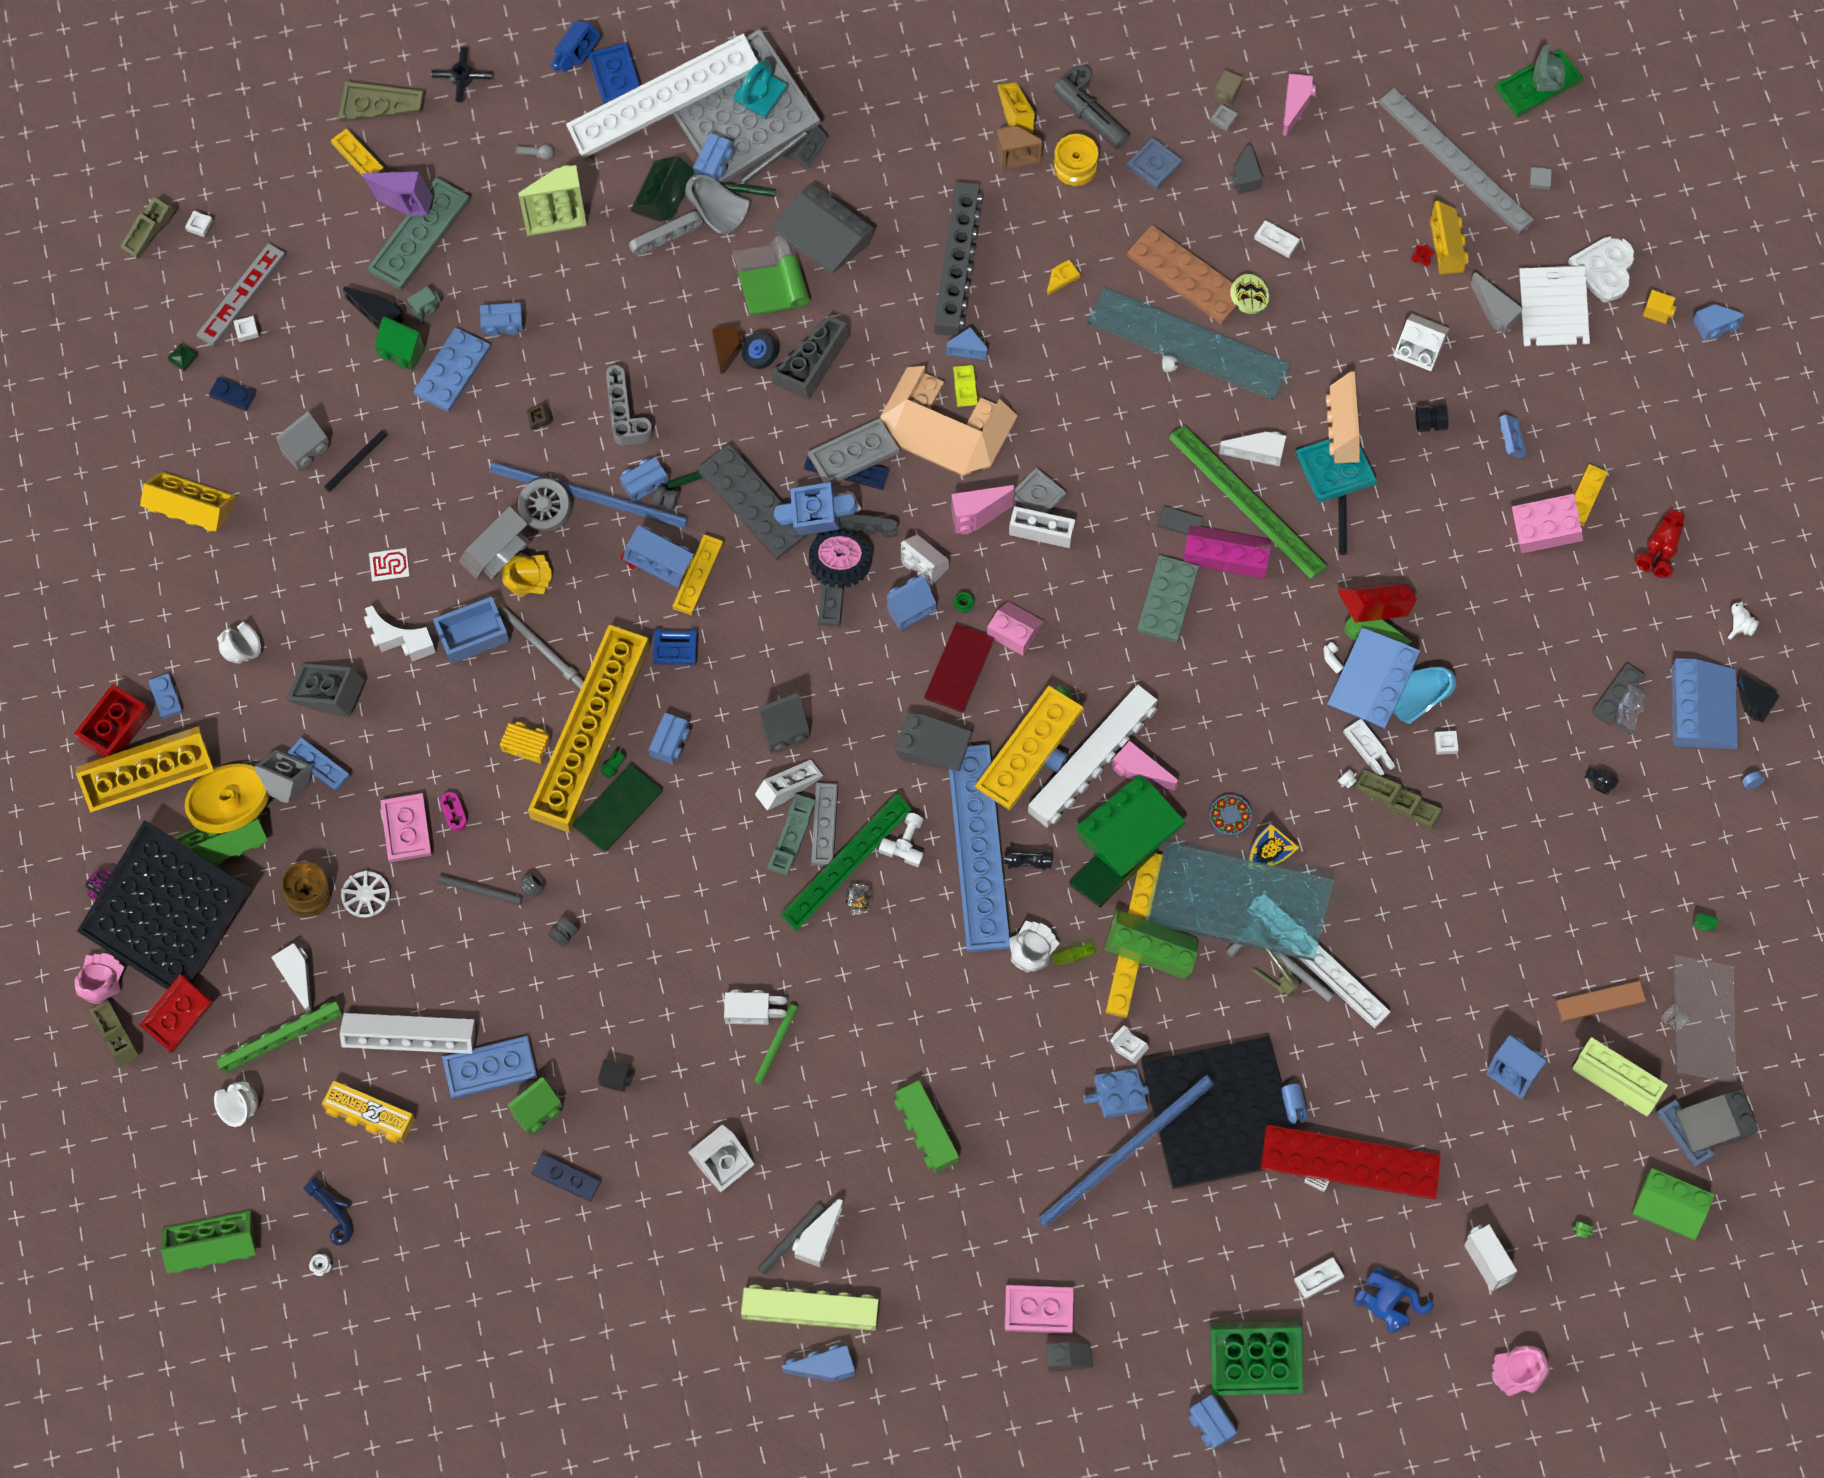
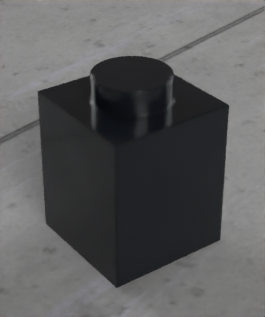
M604 1059L597 1080L599 1086L625 1092L626 1086L630 1087L633 1074H631L629 1066Z

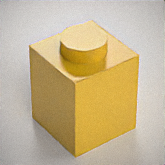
M1652 290L1643 317L1666 324L1668 317L1673 318L1677 306L1673 305L1675 297Z

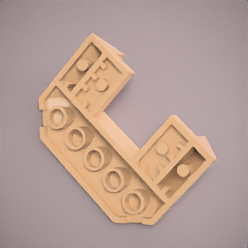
M925 366L907 367L880 416L897 446L962 476L971 474L972 471L991 468L1018 415L1000 398L997 404L980 398L967 424L960 423L931 410L944 386V381L926 374Z

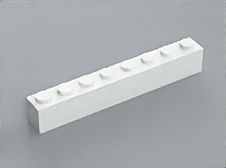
M1137 685L1028 805V813L1046 828L1051 824L1055 825L1060 820L1063 810L1071 808L1076 801L1075 797L1087 790L1090 780L1098 778L1103 771L1102 767L1106 763L1110 764L1113 761L1120 747L1123 748L1130 741L1129 737L1133 733L1137 734L1142 729L1145 719L1153 717L1157 711V699Z

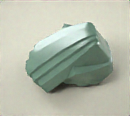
M1544 45L1534 66L1533 83L1534 87H1537V91H1558L1564 86V65L1559 57L1548 54L1550 45Z

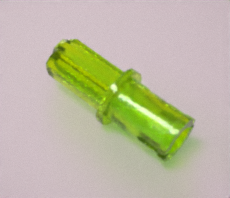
M1092 942L1075 948L1071 946L1069 950L1052 955L1053 964L1055 967H1059L1071 962L1078 963L1080 959L1096 955L1095 948L1091 949L1094 945Z

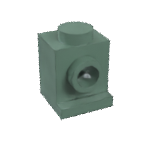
M428 287L407 298L409 309L420 323L424 321V316L432 314L438 308V303L441 301L435 291L431 292Z

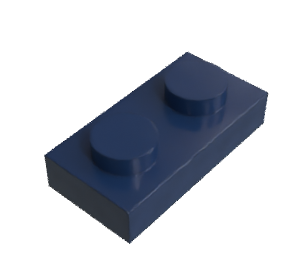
M220 377L217 378L209 392L211 398L246 412L256 396L255 391Z

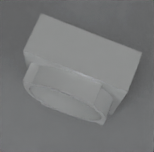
M509 506L464 551L459 563L476 579L484 572L493 580L502 572V568L509 560L529 544L530 541L522 534L527 523Z

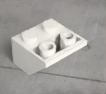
M1411 314L1406 321L1393 356L1432 371L1450 328Z
M919 535L901 542L902 564L909 570L913 569L918 577L923 575L931 585L949 569V560Z

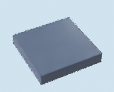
M1152 137L1126 163V167L1157 190L1183 164V160Z

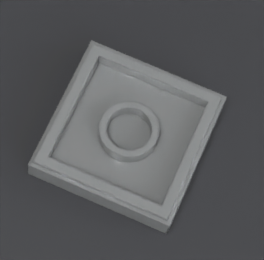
M1037 467L1014 489V503L1020 508L1047 514L1067 496L1065 490Z

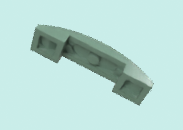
M795 794L788 811V818L777 847L772 853L767 870L788 876L804 839L814 809V799Z

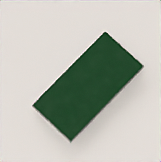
M630 764L573 824V827L602 852L606 853L659 797L662 790Z
M1157 847L1123 877L1117 874L1098 856H1095L1069 881V885L1101 908L1159 848Z

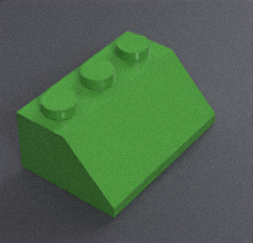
M1651 1168L1646 1176L1632 1215L1695 1241L1715 1194Z

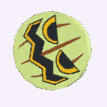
M1243 274L1231 285L1230 294L1232 301L1240 307L1238 309L1242 312L1256 314L1268 304V288L1257 276Z

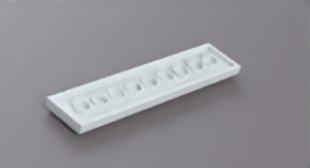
M741 34L566 125L584 159L747 76L758 61L744 34Z

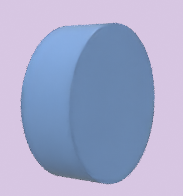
M1757 771L1744 777L1742 783L1746 790H1751L1763 784L1765 778L1761 772Z

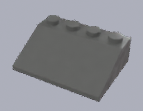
M813 183L797 195L770 228L831 274L869 246L874 230L872 226Z

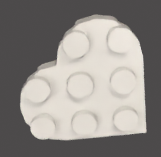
M1612 236L1603 238L1568 260L1571 267L1585 266L1586 286L1602 302L1619 299L1628 290L1629 274L1627 270L1630 269L1633 263L1634 250L1625 239L1619 240L1611 238Z

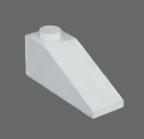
M1262 432L1221 441L1219 454L1280 467L1286 436L1279 432Z
M809 760L763 780L755 795L768 811L794 797L795 794L800 793L821 779L823 774L813 761Z
M293 943L271 958L308 1013L312 1012L309 970L305 961L308 957L302 947L297 949Z
M838 1199L802 1232L800 1239L796 1238L792 1251H795V1259L821 1267L843 1208V1200Z

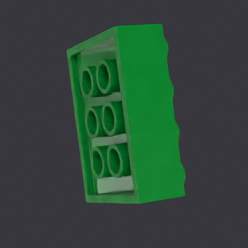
M1138 775L1075 828L1081 843L1123 877L1186 823L1154 786L1141 775Z
M1299 1320L1209 1322L1211 1384L1214 1396L1303 1393L1302 1326Z

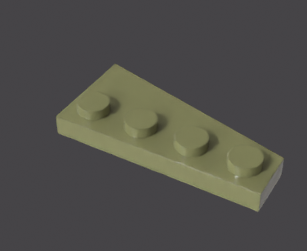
M345 82L338 119L341 122L421 113L424 93L418 90Z

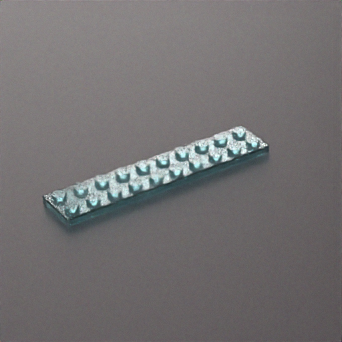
M1103 288L1087 320L1088 325L1161 355L1174 356L1178 362L1273 401L1291 365L1288 362L1106 288Z

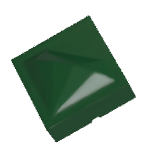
M180 343L167 359L173 365L185 371L197 358V355Z

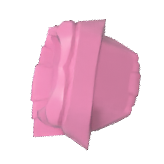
M110 954L86 955L83 969L79 971L75 978L77 995L90 1003L101 1004L105 1002L108 997L121 991L118 981L125 966L120 964L121 962Z
M1528 1345L1516 1346L1509 1353L1495 1355L1494 1364L1492 1365L1493 1381L1507 1396L1523 1390L1534 1393L1550 1372L1544 1351L1538 1347Z

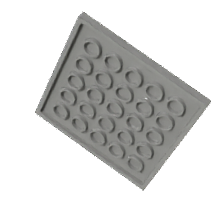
M760 29L747 36L746 40L757 61H768L772 67L771 76L788 86V89L767 119L762 118L732 99L746 76L672 113L698 154H700L709 133L726 138L732 142L733 149L735 150L734 156L731 160L727 161L725 175L719 178V183L728 181L775 152L805 130L807 132L821 123Z

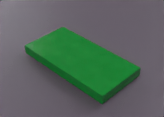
M1561 49L1551 54L1559 57L1565 68L1564 86L1560 90L1537 91V87H1534L1533 83L1535 63L1495 84L1494 89L1516 117L1523 115L1583 81L1581 74Z

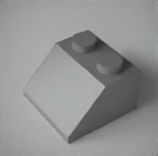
M308 411L276 437L282 455L298 471L310 465L317 455L323 454L328 446H330L327 436Z
M274 750L255 765V771L269 796L276 798L280 802L289 803L308 788L313 766Z

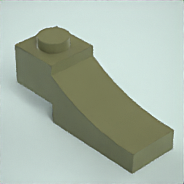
M153 196L145 212H140L120 247L134 257L139 258L157 232L168 224L176 208L164 200Z
M108 1000L89 1010L119 1067L139 1057Z

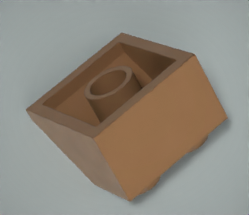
M1006 126L997 130V153L1002 170L1041 163V139L1018 126Z

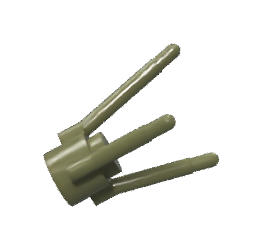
M1266 947L1265 950L1283 974V977L1279 980L1280 985L1256 968H1253L1252 971L1276 988L1281 995L1285 992L1289 996L1301 986L1300 980L1285 966L1286 971L1271 949Z

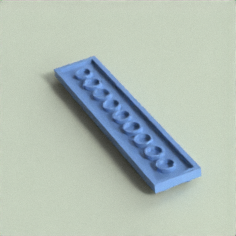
M989 745L968 746L960 771L949 769L967 953L1010 949L996 805L994 800L975 788L976 783L991 764Z

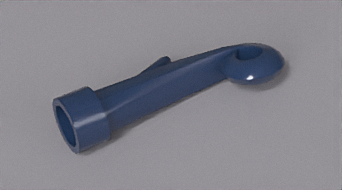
M315 1177L303 1189L310 1197L312 1196L340 1224L331 1230L330 1239L335 1245H344L352 1236V1227L340 1206L350 1208L351 1205L331 1194L324 1187L323 1183ZM344 1231V1236L337 1238V1232Z

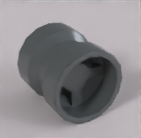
M658 486L654 494L653 505L665 506L666 509L674 511L680 493L676 490L669 491L666 487Z
M561 917L557 922L558 926L552 928L548 936L564 948L568 944L570 936H574L578 929L570 921Z

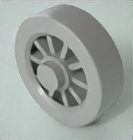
M547 478L536 479L527 484L521 491L518 499V510L528 526L537 531L549 532L560 528L567 521L571 513V499L565 488L557 481ZM539 488H545L544 495L541 496ZM552 489L554 492L549 496V491ZM533 491H536L537 499L530 496ZM557 496H559L560 500L553 501ZM528 500L535 503L534 505L527 506ZM536 510L532 515L529 513V511ZM553 511L557 513L554 517L551 514Z

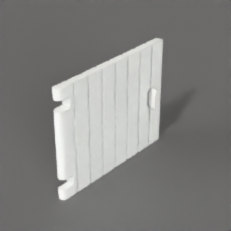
M1585 266L1519 269L1524 346H1530V340H1536V346L1577 345V338H1582L1583 344H1590Z

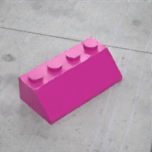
M1190 525L1183 562L1198 565L1199 567L1265 579L1272 540Z

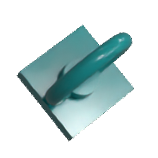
M763 60L754 65L732 99L748 110L767 119L788 89V86L771 76V64Z

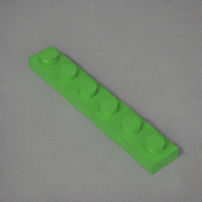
M336 1001L325 1003L319 1010L313 1013H305L299 1020L293 1023H285L279 1030L273 1033L267 1032L259 1040L253 1043L247 1042L233 1053L227 1052L223 1054L216 1062L222 1073L225 1074L342 1016V1013Z

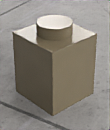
M1224 70L1215 87L1214 99L1221 104L1232 106L1242 88L1243 77Z

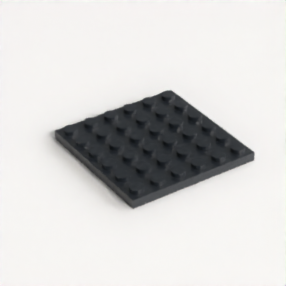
M144 820L77 932L168 990L180 974L184 975L192 983L195 981L251 887Z
M1269 1036L1141 1062L1154 1119L1158 1118L1157 1116H1160V1114L1162 1115V1112L1164 1113L1170 1105L1177 1102L1176 1100H1179L1181 1096L1183 1097L1189 1089L1196 1086L1195 1084H1198L1197 1082L1204 1079L1206 1075L1214 1084L1212 1087L1209 1086L1210 1089L1207 1088L1208 1091L1205 1089L1206 1092L1203 1091L1204 1094L1201 1093L1202 1096L1199 1095L1200 1098L1197 1097L1195 1101L1192 1100L1193 1103L1190 1102L1191 1105L1188 1104L1189 1107L1186 1105L1187 1109L1184 1107L1185 1110L1182 1109L1183 1112L1180 1111L1181 1114L1178 1113L1176 1117L1174 1116V1119L1171 1118L1172 1121L1169 1120L1170 1123L1167 1122L1168 1125L1165 1123L1166 1127L1163 1125L1164 1128L1161 1127L1158 1131L1172 1190L1265 1171L1260 1170L1265 1127L1271 1125L1293 1129L1292 1123L1287 1118L1281 1092L1282 1084Z

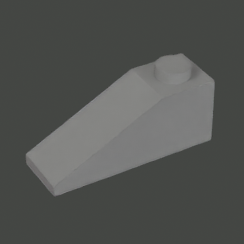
M1475 272L1471 280L1473 291L1492 327L1505 334L1520 319L1523 308Z

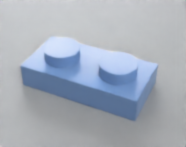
M1506 414L1499 417L1500 429L1504 436L1505 449L1508 455L1517 458L1526 456L1518 418Z
M169 674L148 680L162 720L183 713Z

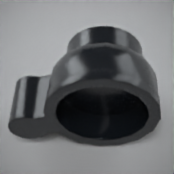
M1589 767L1584 777L1589 781L1595 782L1593 788L1606 795L1609 794L1610 790L1615 789L1619 782L1615 776Z

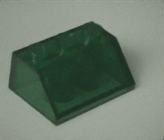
M679 156L654 161L633 203L631 211L658 222L671 220L676 214L679 202L684 197L686 183L692 177L694 169Z

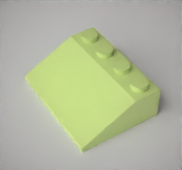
M565 165L561 168H556L518 193L527 236L587 226L576 165Z

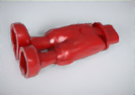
M1671 509L1668 515L1663 517L1653 537L1648 540L1649 551L1647 554L1641 553L1636 557L1635 563L1638 568L1649 573L1657 554L1661 551V557L1653 570V575L1658 578L1671 577L1674 569L1669 563V559L1677 553V546L1684 527L1683 520L1685 515Z

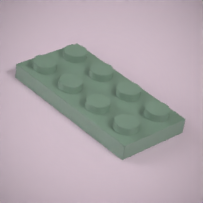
M1158 556L1137 627L1138 633L1175 643L1178 642L1199 570L1198 565Z

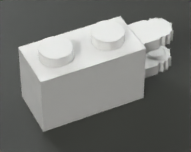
M731 990L730 993L725 992V1024L769 1025V1018H782L786 1016V1011L782 1009H769V1006L783 1005L786 1003L787 998L769 996V993H765L762 990H754L752 993H743L741 990Z

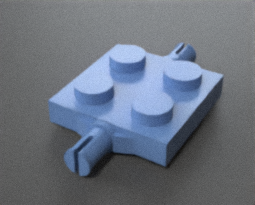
M1137 1068L1095 1075L1096 1093L1083 1096L1085 1104L1098 1102L1102 1108L1104 1119L1147 1112L1148 1109L1145 1099L1148 1089L1140 1081Z

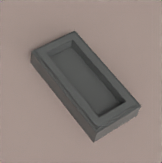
M1163 506L1157 527L1188 536L1190 525L1200 527L1203 518Z

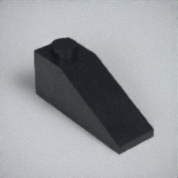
M346 286L343 288L345 299L378 330L383 317L400 324L404 322L403 311L398 304H392L386 298Z

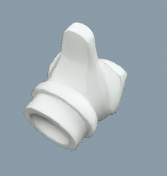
M1742 601L1733 604L1731 607L1733 630L1728 639L1731 640L1741 632L1745 635L1753 636L1759 621L1755 620V617L1750 616V612L1743 607Z

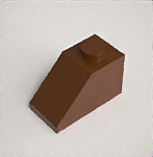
M736 324L712 329L720 374L727 371L741 352L740 344L744 343L742 332L737 331Z

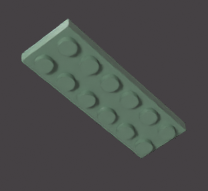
M435 178L428 187L433 196L428 216L407 215L367 268L369 273L401 291L470 200L468 195L438 178Z

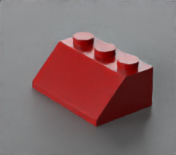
M1402 583L1338 589L1337 591L1355 623L1407 617L1417 601L1409 584Z

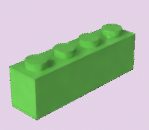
M918 1080L896 1091V1099L893 1100L899 1112L903 1111L906 1117L903 1120L908 1131L913 1130L916 1136L913 1140L918 1150L922 1149L926 1156L923 1159L928 1169L932 1168L936 1174L959 1163V1156L920 1081Z

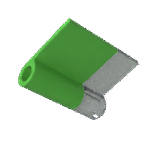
M780 235L775 236L771 245L732 251L750 316L800 308L810 302L794 246Z

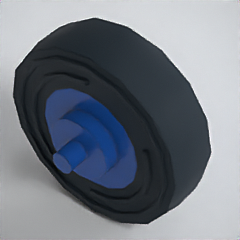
M757 332L748 336L744 341L741 354L743 360L750 367L764 369L774 362L778 347L776 341L769 334Z

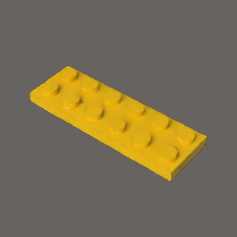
M1048 686L976 783V790L1010 811L1084 711L1083 706Z

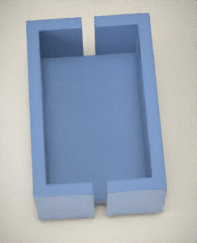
M492 597L433 619L450 665L509 642L507 631Z

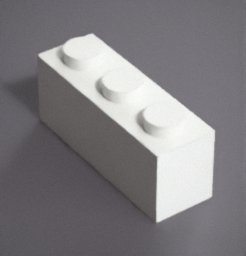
M1014 506L1009 525V535L1070 548L1075 529V519Z

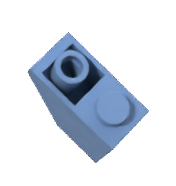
M1714 304L1697 311L1693 323L1704 341L1710 338L1717 339L1727 331L1733 332L1740 328L1744 315Z

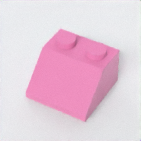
M1007 602L998 609L987 626V635L993 637L996 642L1024 656L1043 626L1044 621Z

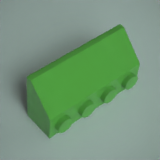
M258 817L245 826L230 832L207 833L195 828L175 837L176 840L215 865L223 863L225 859L230 857H238L250 848H258L268 841Z
M1120 910L1115 911L1104 950L1182 979H1185L1192 973L1198 953L1196 938Z
M251 1210L164 1227L162 1231L161 1253L167 1273H179L190 1268H203L210 1264H223L230 1260L247 1259L256 1255V1239Z

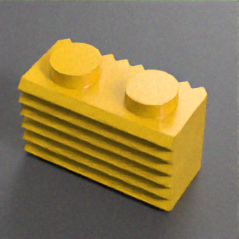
M520 722L515 724L508 723L505 734L500 742V747L503 752L541 764L550 744V738L547 732L542 729L536 728L534 731L528 729L525 724Z

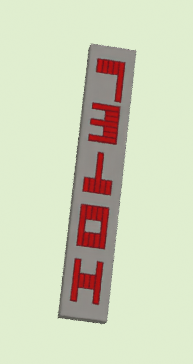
M268 243L196 334L197 337L215 347L233 324V321L237 319L284 259L285 253Z

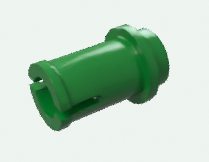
M614 751L606 764L601 765V774L609 779L616 775L615 771L625 760L624 755Z

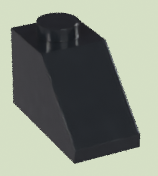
M1742 674L1737 683V688L1744 712L1751 719L1763 723L1776 704L1779 695Z

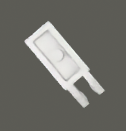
M1362 719L1344 729L1343 733L1377 775H1384L1383 769L1376 761L1380 757L1389 770L1395 767L1385 748Z

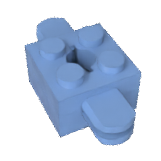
M831 482L791 488V503L776 506L774 517L780 525L793 524V528L799 536L839 530V516L854 514L857 510V502L851 494L837 496V490Z

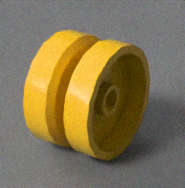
M1070 134L1057 143L1054 151V171L1060 181L1071 186H1082L1089 183L1095 177L1099 156L1098 147L1095 142L1085 135Z

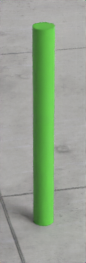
M790 1004L786 1016L783 1018L754 1079L756 1084L762 1085L798 1007Z

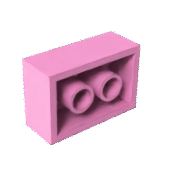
M1574 494L1512 506L1521 554L1583 541Z

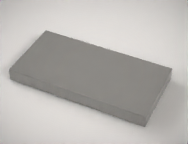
M878 418L808 451V457L824 483L831 482L833 485L900 453V449L881 418Z

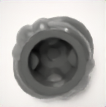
M527 874L523 876L521 889L525 895L538 896L542 893L544 883L538 875Z

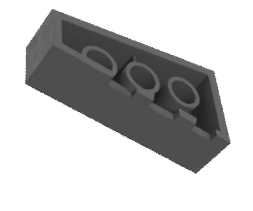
M828 316L805 342L802 341L797 346L798 349L791 356L788 355L778 368L770 372L774 385L810 400L850 336L847 324Z

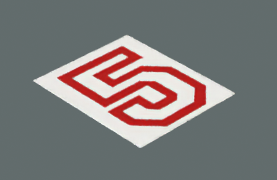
M406 548L369 553L372 581L409 576Z

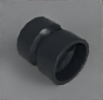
M1446 403L1434 404L1432 408L1429 405L1416 406L1415 420L1417 431L1428 432L1432 428L1435 431L1448 430L1449 418Z

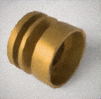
M298 862L291 865L284 872L281 879V889L289 910L295 915L304 918L314 917L328 907L331 899L327 878L318 865L311 862Z

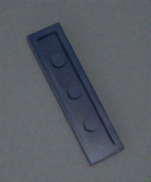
M807 456L804 470L818 473ZM873 465L844 480L884 490L889 469Z

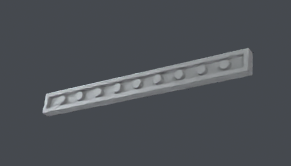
M1395 88L1380 99L1379 104L1518 235L1533 224L1534 219Z

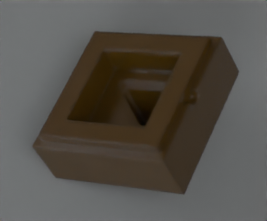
M542 403L526 410L532 430L551 423L547 404Z

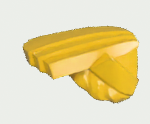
M518 553L502 568L503 584L521 598L528 593L545 594L546 589L549 588V583L552 581V570L544 555L528 556L524 553Z

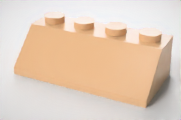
M1349 372L1330 386V394H1326V406L1331 407V410H1327V421L1332 423V426L1328 427L1329 439H1333V443H1329L1330 455H1334V463L1359 462L1360 435L1355 372Z

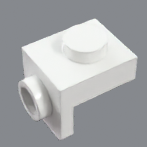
M1122 1026L1110 1040L1116 1052L1134 1064L1149 1049L1147 1043L1131 1034L1126 1026Z

